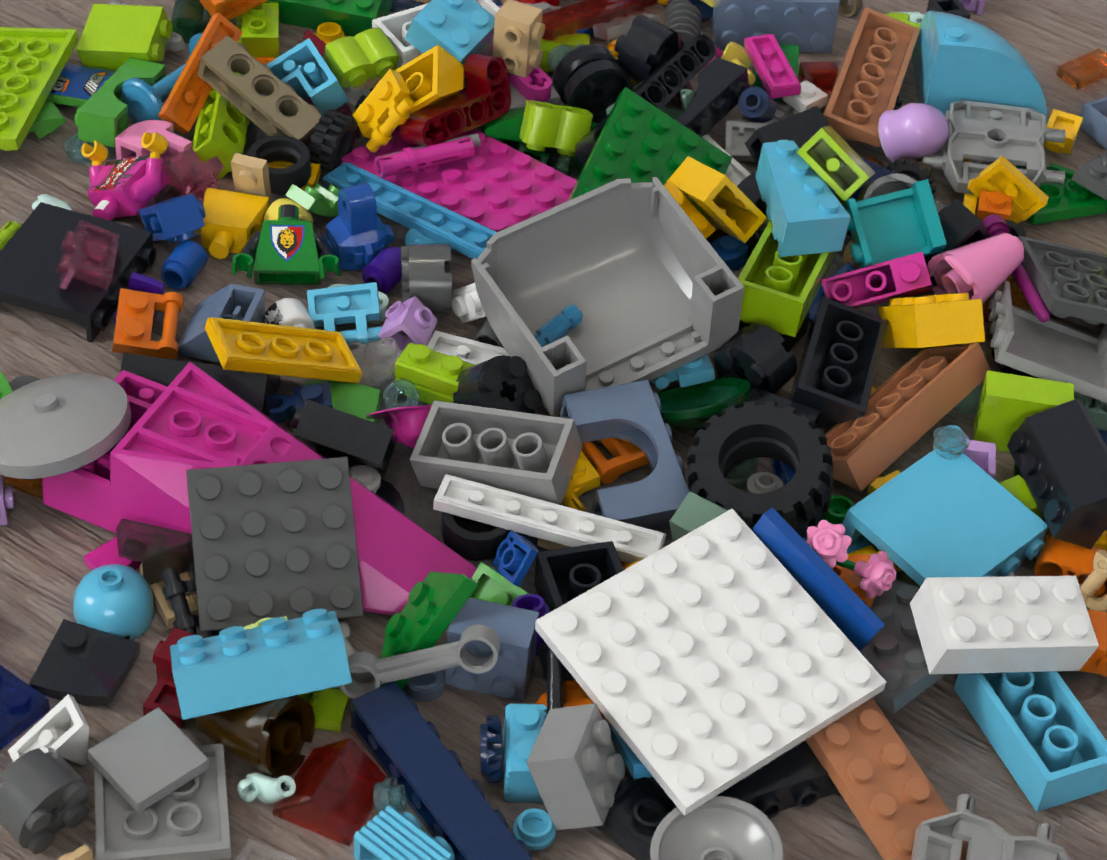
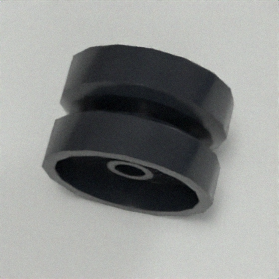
M596 44L580 46L569 52L559 62L553 77L554 88L562 102L566 106L580 107L581 109L588 110L593 114L592 122L599 123L607 116L606 109L616 102L619 94L625 87L631 91L633 89L629 76L619 65L613 53L605 46Z

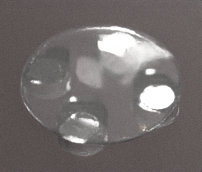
M386 337L380 341H371L364 344L357 341L347 344L363 373L358 384L379 388L395 377V363L402 350L394 338Z

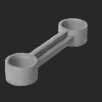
M472 625L463 631L459 641L382 659L368 652H356L348 657L349 669L364 668L373 674L375 682L360 684L352 679V683L341 685L340 688L348 697L356 699L380 688V685L458 666L471 673H485L490 671L497 663L501 640L492 628L486 625ZM473 640L483 641L491 647L493 653L484 658L475 657L466 650L465 644Z

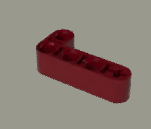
M475 53L468 56L464 64L467 89L409 114L408 120L400 126L402 139L409 144L427 147L453 139L505 115L511 106V92L505 61L499 56Z

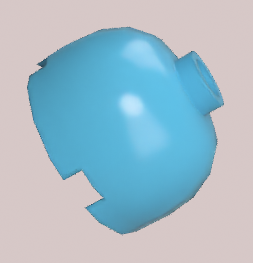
M108 564L92 569L81 579L74 592V618L78 624L121 638L129 636V640L138 638L150 627L155 617L151 587L145 577L130 566Z

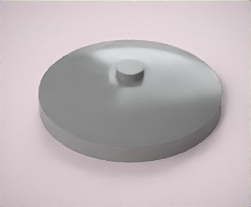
M71 373L32 382L0 399V475L17 479L46 478L76 470L103 456L122 439L130 426L132 412L124 389L117 382L105 376L89 373Z

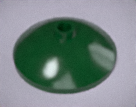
M719 377L708 382L682 388L680 385H676L657 394L661 403L660 414L664 424L667 423L670 427L676 429H693V432L697 433L700 429L706 431L705 422L714 415L718 418L723 415L722 410L733 405L735 409L741 408L743 403L750 397L752 391L750 383L745 379Z

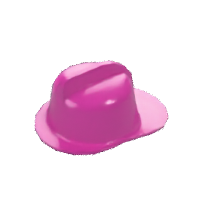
M432 404L386 409L368 414L366 418L384 419L387 427L394 429L398 437L397 443H403L409 448H415Z

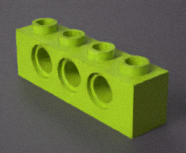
M214 88L198 115L190 157L220 180L229 172L232 173L231 160L235 153L243 154L244 146L247 142L246 132L250 119Z

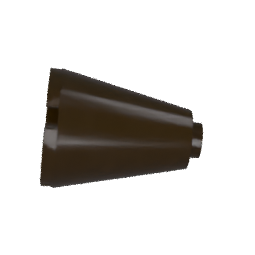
M298 695L194 717L196 727L201 733L218 744H223L224 748L265 775L273 778H279L284 775L291 776L302 765L306 756L301 755L300 752L305 741L312 743L315 728L313 706Z

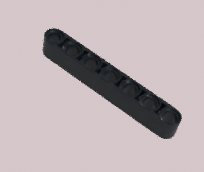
M705 34L695 36L671 54L633 92L658 109H661L715 57L716 47L714 42ZM610 113L577 143L575 148L576 156L583 165L586 164Z

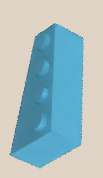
M793 140L763 143L755 178L762 201L767 204L766 214L768 220H771L773 224L772 234L774 240L778 241L777 251L779 257L842 251L851 216L823 179L797 153L799 147Z

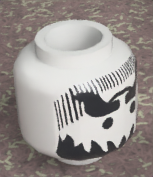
M283 298L274 302L264 314L263 322L267 324L315 329L314 322L306 306L295 298Z

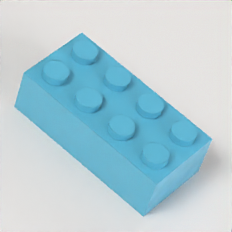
M313 609L303 613L302 618L288 621L282 617L271 618L263 621L260 627L246 630L242 626L229 627L221 630L218 636L204 639L201 635H191L181 638L177 641V644L170 646L172 673L183 720L352 683L343 633L335 611L327 612L326 609Z
M1057 671L958 674L954 690L1036 812L1107 790V740Z

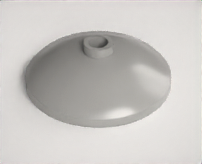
M715 796L685 816L678 807L667 814L654 832L650 847V860H783V848L776 827L763 812L745 801L731 797Z

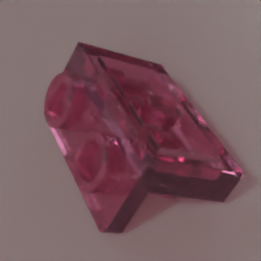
M83 220L79 221L74 232L68 230L61 246V250L66 253L62 255L57 267V273L61 274L59 287L66 290L73 277L88 284L107 290L113 279L120 235Z

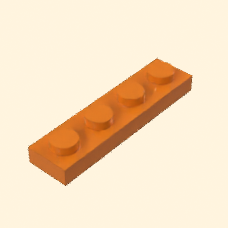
M220 13L211 17L158 114L164 121L173 123L174 129L182 135L189 133L213 89L198 76L201 57L227 35L237 43L243 33Z

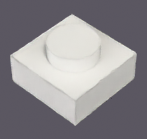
M807 80L800 83V95L783 97L784 102L799 112L818 106V108L826 106L828 99L826 93Z

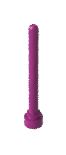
M990 215L982 220L991 237L1009 233V227L1000 215ZM1021 263L1011 274L1038 321L1045 323L1050 320L1051 314Z

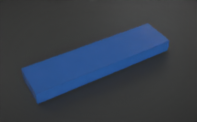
M773 507L761 516L752 529L755 535L859 652L863 650L885 624Z

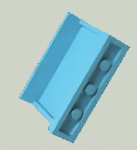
M949 440L848 509L842 524L845 527L844 535L851 537L852 541L864 535L880 551L887 552L888 558L920 586L926 578L1005 577L1011 572L1015 573L1024 559L1032 560L1041 552L1045 546V542L1042 540L1048 530L1047 524Z

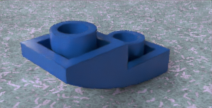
M510 530L507 538L499 545L496 558L492 564L498 568L497 572L519 587L539 550L523 535Z

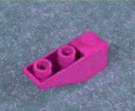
M923 251L821 280L826 298L853 308L886 303L892 298L911 297L932 291V284Z

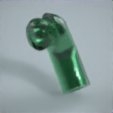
M560 155L555 160L557 164L554 166V169L570 176L571 170L581 173L585 165L578 160L576 155Z

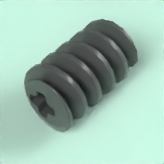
M673 0L665 9L664 25L680 33L682 46L700 34L702 15L700 10L688 0Z

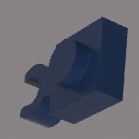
M329 381L292 388L293 395L291 396L274 394L268 397L270 416L277 424L286 422L291 417H294L299 406L305 407L307 399L333 408Z

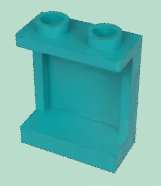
M928 179L915 182L912 188L860 201H855V198L848 199L844 206L851 216L847 231L850 230L853 243L850 244L851 256L855 264H860V268L922 251L924 257L941 253L947 245Z

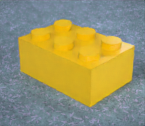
M969 293L889 299V306L878 307V316L888 320L882 348H925L985 342L982 299H969Z

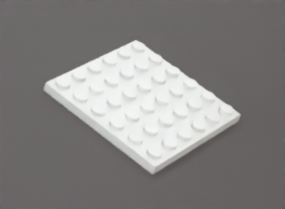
M733 509L728 510L535 621L537 633L593 703L597 704L601 713L684 816L884 691L886 685L884 678Z

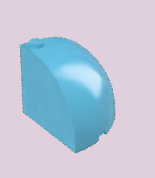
M926 12L921 21L920 32L912 54L919 103L932 105L940 110L943 115H945L946 110L949 111L951 103L960 100L1031 108L1044 114L1045 123L1047 122L1046 100L1040 82L1030 64L1010 42L992 29L973 20L949 13Z

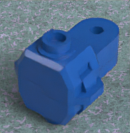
M368 183L339 189L338 216L326 225V241L334 251V255L339 258L340 270L358 271L364 269L383 249L389 248V245L394 243L392 228L389 224L384 225L377 215L375 195Z

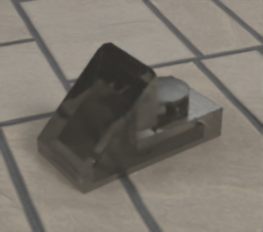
M123 518L116 528L119 557L142 562L143 578L149 585L163 581L162 571L165 569L177 567L178 573L182 574L188 571L187 567L190 563H194L192 536L190 533Z

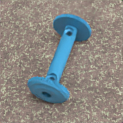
M203 33L196 34L190 38L191 40L188 43L189 56H191ZM186 63L151 87L150 84H147L141 78L138 79V77L129 78L123 83L121 99L123 103L128 105V115L136 123L147 120L164 121L158 114Z

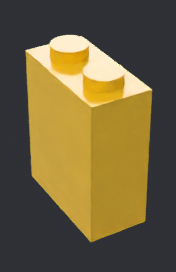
M689 156L666 181L671 180L712 226L743 243L748 241L767 218L726 175Z

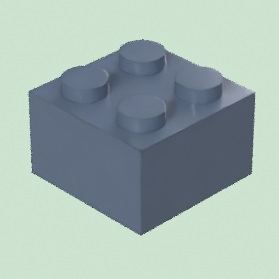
M469 597L449 625L447 643L459 641L463 631L472 625H486L495 630L500 637L501 648L498 660L490 671L480 674L471 673L461 666L446 669L445 685L496 695L504 699L510 698L524 701L535 667L538 635L535 630V621L539 619V612ZM473 640L465 644L466 650L475 657L484 658L493 653L491 647L483 641Z

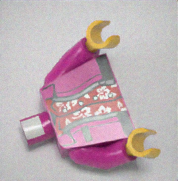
M145 132L143 134L141 145L143 148L151 151L150 155L107 161L104 166H102V163L108 157V149L96 140H94V148L88 143L82 145V155L92 161V166L89 167L90 188L87 193L91 203L96 207L93 210L94 217L112 221L113 218L136 215L139 213L138 209L146 207L169 183L170 180L163 171V159H160V155L168 147V141L163 135L157 132L153 134Z

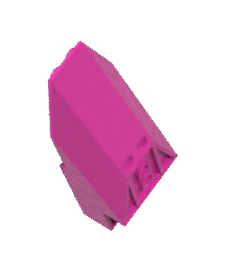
M191 362L184 367L168 387L122 370L114 381L124 389L131 407L132 417L127 432L110 452V455L105 453L95 461L76 470L42 478L43 504L126 538L155 547L156 550L168 555L177 553L181 560L194 563L186 470L326 458ZM350 476L363 611L388 615L400 614L408 603L412 588L419 581L423 582L430 571L463 574L472 578L477 570L474 565Z

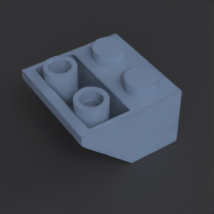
M230 283L200 302L178 343V355L220 363L205 330L208 317L264 323L265 290Z

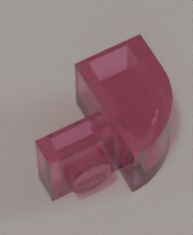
M190 148L163 163V171L170 180L165 189L172 198L194 193L195 198L203 202L207 188L219 189L216 184L218 182L216 177L224 166L217 156L202 163L194 150Z

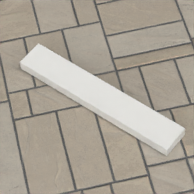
M445 474L433 503L434 510L513 530L569 547L613 541L620 561L628 563L641 561L662 549L666 540V534L448 474Z

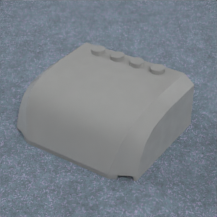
M652 177V182L631 183V178L616 179L493 234L487 241L486 248L478 258L471 260L477 293L491 328L509 356H519L525 361L528 375L535 390L540 393L542 404L550 416L559 417L561 403L565 394L642 380H654L721 348L739 330L744 286L657 177ZM573 304L581 310L583 314L582 322L573 329L568 328L569 332L564 337L541 347L533 334L537 335L536 331L554 316L562 315L561 311L568 305Z

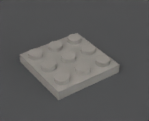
M224 745L197 746L209 759L210 769L139 814L94 766L96 860L231 859Z

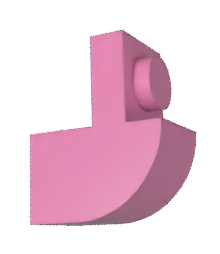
M162 120L138 122L115 137L117 160L150 155L151 151L142 147L141 139L145 132L151 134L157 132L168 141L166 151L160 155V159H163V164L185 174L193 168V159L190 157L192 141L174 134V127L171 122Z

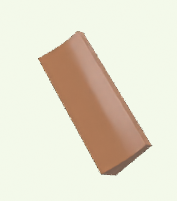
M864 7L823 112V116L827 119L829 125L842 139L859 141L879 148L881 144L878 134L879 118L882 113L894 108L920 32L919 28Z
M979 342L923 348L870 395L864 417L838 423L828 431L825 436L827 437V446L831 447L833 479L860 492L863 491L985 380L987 370L991 371Z

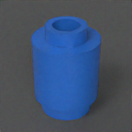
M190 240L180 241L162 264L161 278L164 283L175 290H181L184 287L190 286L207 264L208 257L203 247Z

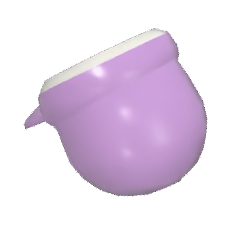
M909 103L898 110H887L882 113L878 123L879 140L885 155L891 162L898 159L901 160V157L918 161L922 160L925 155H933L945 145L949 136V125L943 113L932 105Z

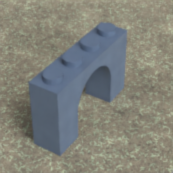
M648 380L565 394L561 403L559 417L575 420L581 443L605 438H618L633 443L644 452L650 462L652 473L638 482L597 490L591 510L595 515L651 530H659L670 527L669 521L688 495L689 486L687 487L683 476L684 465L680 455H675L672 446L671 428L669 424H664L661 417L659 396L656 392H652Z

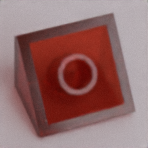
M352 738L317 747L312 750L293 779L296 784L295 792L291 796L278 801L273 809V816L350 847L355 833L360 831L388 786L389 779Z

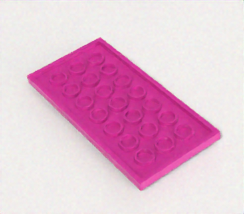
M398 127L391 134L392 139L388 144L381 146L376 153L371 152L364 145L342 157L341 165L344 162H349L379 176L375 166L376 157L400 152L407 147L417 148L421 146L406 143L402 139L400 127ZM476 129L455 137L459 138L478 133L481 145L474 147L475 156L473 158L418 169L413 174L404 172L383 178L496 232L567 202L577 182L576 179L507 144L486 136L483 132Z

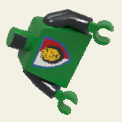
M290 204L279 206L278 220L263 221L261 230L254 232L240 253L234 255L232 259V275H235L237 271H246L247 277L251 278L252 273H254L255 284L320 285V278L324 279V274L327 272H335L337 277L341 275L339 258L334 255V251L322 233L313 231L311 221L299 220V208Z

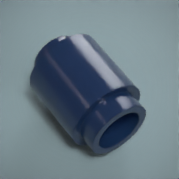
M747 88L738 99L740 112L751 122L765 123L770 121L775 115L776 104L772 97L762 88Z

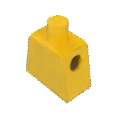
M207 188L203 202L205 210L203 221L205 226L201 227V245L208 249L209 253L217 259L226 258L229 252L239 254L252 234L261 230L265 212L269 207V197Z

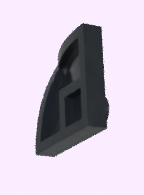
M63 619L29 683L30 692L56 700H62L69 694L80 704L107 705L119 690L140 653V643Z

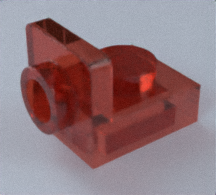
M800 62L799 73L796 77L800 83L807 80L824 93L831 94L837 78L838 66L836 62Z

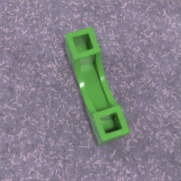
M130 57L91 95L90 99L82 107L77 109L75 125L78 127V140L94 143V140L102 145L115 148V137L128 128V105L123 103L121 99L123 83L129 78L138 77V79L141 78V80L150 84L151 87L166 77V65Z

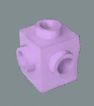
M414 296L403 303L397 301L388 308L385 313L387 318L378 336L399 357L411 342L427 346L438 319L429 308L425 307Z

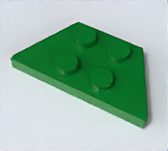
M430 571L423 582L419 581L412 588L408 603L400 614L395 613L386 626L381 659L433 647L477 588L478 583L463 574ZM410 678L395 682L402 690Z

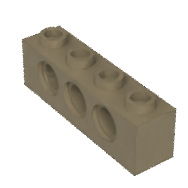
M227 35L201 57L198 76L268 136L283 135L293 137L302 141L306 146L312 142L310 140L311 135H314L316 131L314 128L316 124H319V118L322 116L319 110L299 97L293 87L289 84H284L278 79L266 64L258 62L251 56L241 43H236Z

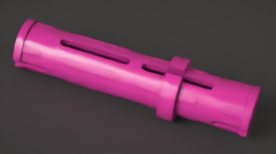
M470 137L423 148L412 149L407 147L402 152L376 157L375 166L380 178L404 172L413 174L418 169L473 158L475 156V148Z

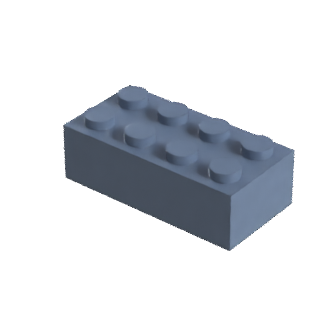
M714 0L711 22L712 41L715 47L725 50L730 41L744 47V38L774 34L779 44L799 45V52L831 53L840 1Z

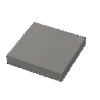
M159 707L87 750L88 760L138 814L210 769L209 759Z

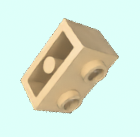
M507 0L495 14L492 56H499L505 61L508 73L526 78L534 68L539 67L542 61L543 51L540 50V41L545 31V24L542 23L543 10L514 0Z

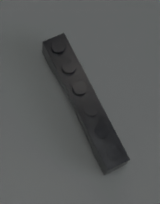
M716 57L698 74L699 85L696 96L689 108L676 121L700 137L708 134L738 104L741 93L750 88L746 67Z

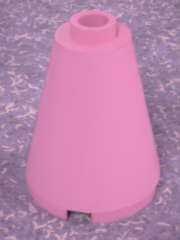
M1003 233L939 253L931 258L927 267L929 276H934L937 284L932 289L935 294L969 293V299H982L983 304L1021 264L1024 259V246L1018 237L1012 236L1009 233Z

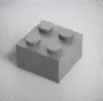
M596 703L549 709L526 764L555 830L603 826L609 808L614 804V795L620 779L625 774L624 760L621 754L617 753L611 740L610 726L606 720L602 719Z

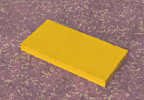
M208 317L205 325L206 333L223 370L359 383L363 374L341 332Z

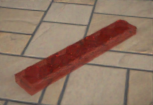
M585 0L544 13L542 15V23L545 24V31L542 39L556 40L559 36L574 34L577 30L592 28L595 24L607 23L616 17H626L629 13L644 11L645 8L656 5L657 0Z

